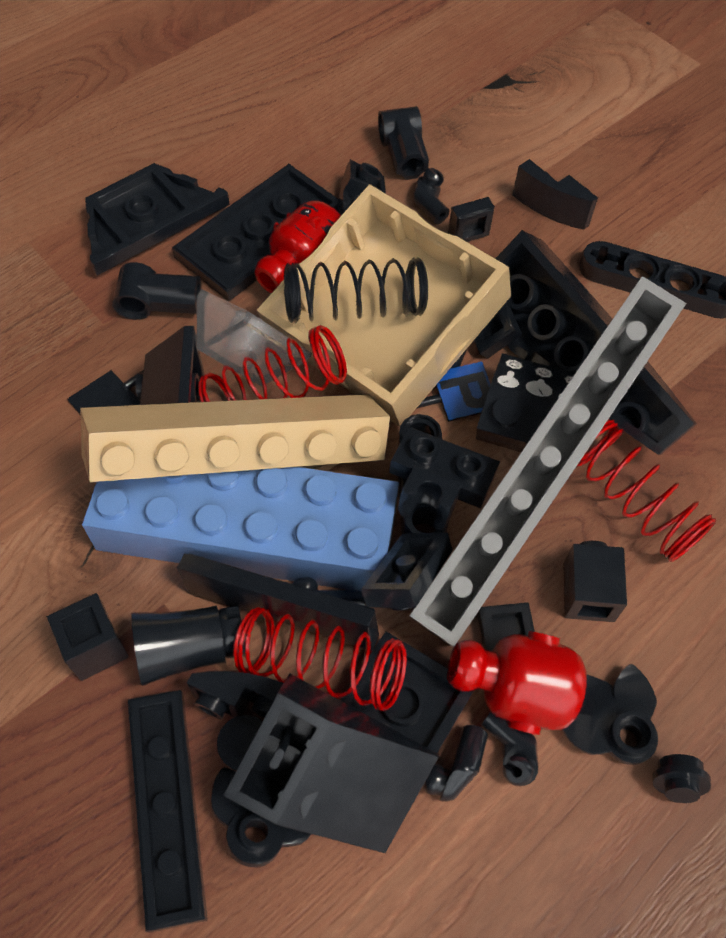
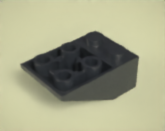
M289 673L224 796L276 825L386 853L439 758V754Z

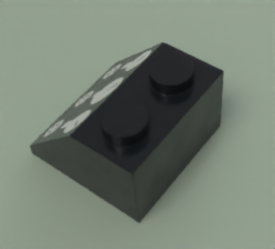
M502 353L478 422L476 439L522 452L575 373Z

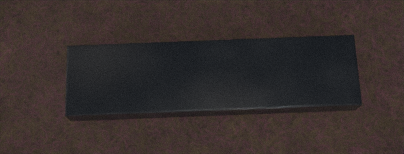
M185 553L177 566V570L189 594L227 606L238 605L240 610L246 612L257 607L269 610L275 621H279L283 616L289 614L293 618L295 627L301 629L311 620H315L319 627V634L329 637L331 631L337 626H341L345 634V643L352 645L356 644L358 637L362 633L367 632L371 640V651H373L379 637L374 608L190 553ZM288 619L284 620L283 623L290 625ZM311 625L308 631L315 633L314 626ZM337 631L333 639L340 641V632ZM366 638L362 640L361 648L366 649Z
M181 690L128 699L146 932L152 933L208 921L184 694Z

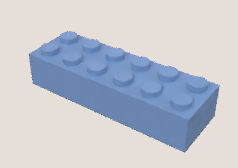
M303 467L96 482L82 526L94 548L98 551L179 563L185 553H190L270 578L295 581L302 577H310L320 586L345 590H361L390 550L399 482Z

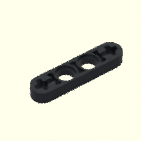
M605 241L592 242L584 249L579 269L581 274L592 282L631 293L640 278L633 276L630 273V269L639 268L649 274L650 277L646 279L685 302L686 305L683 309L714 318H726V276ZM596 259L604 261V263L599 264L595 261ZM617 265L622 266L621 271L616 269ZM681 280L689 285L690 290L681 291L675 289L670 281ZM699 289L704 290L702 294L698 293Z

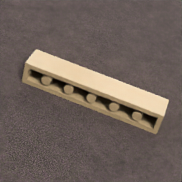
M368 394L80 408L81 455L89 482L385 460L390 416Z

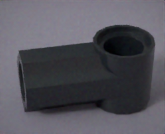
M413 106L379 111L378 130L381 144L383 147L388 146L396 174L402 175L405 180L419 178L420 174L429 167V157L422 139V121L418 107Z
M126 263L119 271L112 307L120 316L133 320L145 319L151 314V311L197 314L200 312L202 303L200 276L156 274L151 267L143 263Z

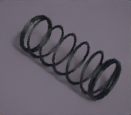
M413 257L409 261L405 273L399 261L392 258L387 262L381 277L377 265L368 259L363 264L357 279L351 264L344 260L337 269L333 284L329 269L320 261L313 270L310 290L302 267L298 263H292L291 265L287 263L284 270V296L288 320L291 323L293 321L297 323L300 319L301 291L298 270L301 274L306 293L309 320L311 322L314 320L315 280L317 271L322 266L328 279L333 304V319L336 321L338 319V283L344 265L349 268L356 291L357 318L361 319V286L364 271L368 264L373 266L378 278L380 314L384 318L387 309L384 289L388 268L392 263L398 266L403 280L402 302L404 315L407 317L411 311L413 315L421 316L425 312L428 302V277L424 262L419 257ZM416 267L419 276L418 307L416 304L414 290V276Z

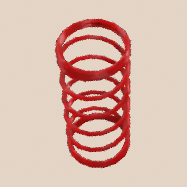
M318 325L311 328L308 332V339L318 368L327 379L321 387L309 382L308 365L298 343L291 338H288L286 341V350L290 362L298 376L305 383L304 392L300 395H292L288 392L287 375L279 355L269 347L265 349L264 359L266 367L275 384L284 393L283 398H287V396L302 398L306 396L309 387L314 390L323 391L328 387L329 382L338 385L345 381L347 375L345 357L339 342L327 327ZM319 332L327 339L334 352L338 364V378L331 371L327 348ZM290 343L295 346L301 357L305 376L294 360ZM268 352L273 354L280 366L284 387L280 384L272 370ZM246 356L243 360V371L248 385L259 399H267V387L263 373L254 359ZM247 361L253 364L260 377L264 398L259 394L251 381L247 370ZM226 365L222 369V378L210 372L201 376L198 384L200 402H210L206 392V381L208 378L218 384L227 401H237L227 384L226 370H230L240 386L243 400H247L243 383L237 372Z
M607 420L597 437L606 430L608 431L596 445L584 454L577 466H582L590 461L586 471L588 481H599L610 476L604 489L605 499H616L631 492L623 505V517H634L652 508L642 524V536L657 534L674 524L660 546V554L665 555L668 562H673L689 551L712 529L716 523V518H712V514L705 515L675 540L667 551H664L672 535L699 505V501L693 502L689 507L662 526L645 532L652 516L679 487V483L673 484L666 492L645 507L627 514L626 510L631 500L643 484L660 469V464H656L635 484L618 494L609 496L608 490L621 469L640 453L641 446L632 450L618 466L609 472L591 478L590 471L600 454L623 434V429H618V423H615L614 420Z
M257 607L246 614L237 629L233 646L234 663L239 672L263 677L274 674L278 681L285 682L286 679H282L277 670L285 661L292 646L295 624L291 615L286 614L274 626L273 617L267 609ZM260 614H263L266 623L265 640L262 651L252 666L249 652L251 632L256 619ZM288 619L290 621L288 643L283 656L275 666L276 639L284 620ZM311 620L305 625L297 645L296 671L298 675L296 677L304 680L303 675L313 661L319 642V627L315 620ZM313 625L315 628V638L312 651L301 671L302 645L309 627ZM337 626L331 631L324 650L322 664L324 681L315 687L321 689L326 686L329 694L337 699L347 696L352 691L359 705L368 706L373 704L375 709L381 711L388 710L394 705L399 696L406 673L407 657L403 642L391 638L383 644L372 669L370 700H361L357 694L356 686L363 676L368 663L371 648L370 636L367 632L362 633L354 646L350 665L351 686L341 694L335 693L330 688L329 681L337 670L345 643L344 630L341 626ZM339 631L340 645L337 657L328 674L330 647L336 632ZM366 638L363 662L355 678L359 647L362 640ZM244 639H245V658H246V661H247V664H248V669H246L245 666L243 665V659H242V651H243V642H244ZM392 650V658L389 670L387 672L383 684L381 685V678L384 666ZM270 655L272 670L266 673L258 672ZM396 663L392 686L384 702L381 704L380 696L390 681Z

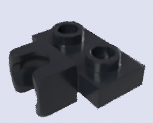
M409 427L391 460L389 473L407 480L399 501L398 510L400 515L407 517L411 515L416 506L422 504L429 505L436 512L434 528L439 531L444 530L454 511L457 500L480 509L482 508L500 461Z

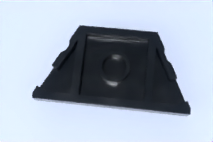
M153 163L86 197V213L89 219L87 223L88 237L91 243L92 254L90 255V262L93 270L98 276L230 205L228 192L220 187L215 192L198 186L196 178L185 174L173 173L171 169Z

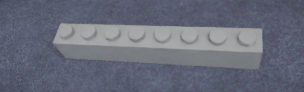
M641 277L438 573L417 607L410 614L411 618L455 647L686 305L685 302L645 277Z

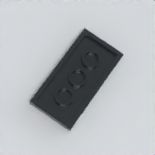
M287 164L172 247L174 258L196 276H200L201 280L229 302L257 281L255 267L258 261L264 256L271 255L269 239L274 230V223H280L286 218L288 213H292L303 203L314 200L324 202L337 211L338 198L294 166Z

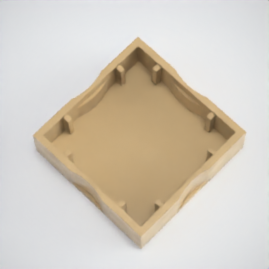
M369 184L333 224L319 247L309 257L299 263L305 272L309 290L313 270L320 261L329 269L334 284L337 269L344 260L351 264L358 279L360 270L368 259L377 265L382 277L387 262L392 258L399 261L406 273L409 261L413 257H419L424 262L428 277V302L423 315L415 316L411 311L407 317L404 315L402 302L403 280L395 263L390 264L385 279L384 289L387 309L384 318L380 314L378 278L371 264L366 266L362 279L361 319L357 318L355 286L350 270L346 265L341 270L338 283V319L336 321L333 319V304L328 279L322 266L319 267L315 280L314 320L312 322L309 320L306 293L299 270L301 314L297 323L294 321L291 323L287 317L284 280L256 311L269 334L284 346H286L288 338L295 340L301 347L306 361L318 370L320 369L311 350L308 332L311 328L318 325L327 327L339 342L346 361V379L343 383L339 384L354 395L368 394L390 416V420L400 427L403 421L410 417L511 297L509 267L463 239L434 228L421 218L417 212ZM416 267L414 276V290L416 304L418 307L419 276ZM319 332L327 348L331 371L338 378V364L334 352L327 339ZM290 343L291 351L299 355L295 346Z

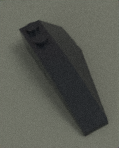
M521 230L495 258L509 267L511 297L507 301L522 332L520 337L507 346L521 359L576 373L612 321V318L542 239ZM648 361L609 417L610 420L618 423L619 428L623 429V431L657 455L664 453L697 425Z

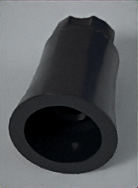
M217 606L162 613L132 612L133 641L141 686L200 667L226 663V658H233L234 639L242 621L239 606H229L221 608L219 611ZM245 639L243 642L242 656H245Z

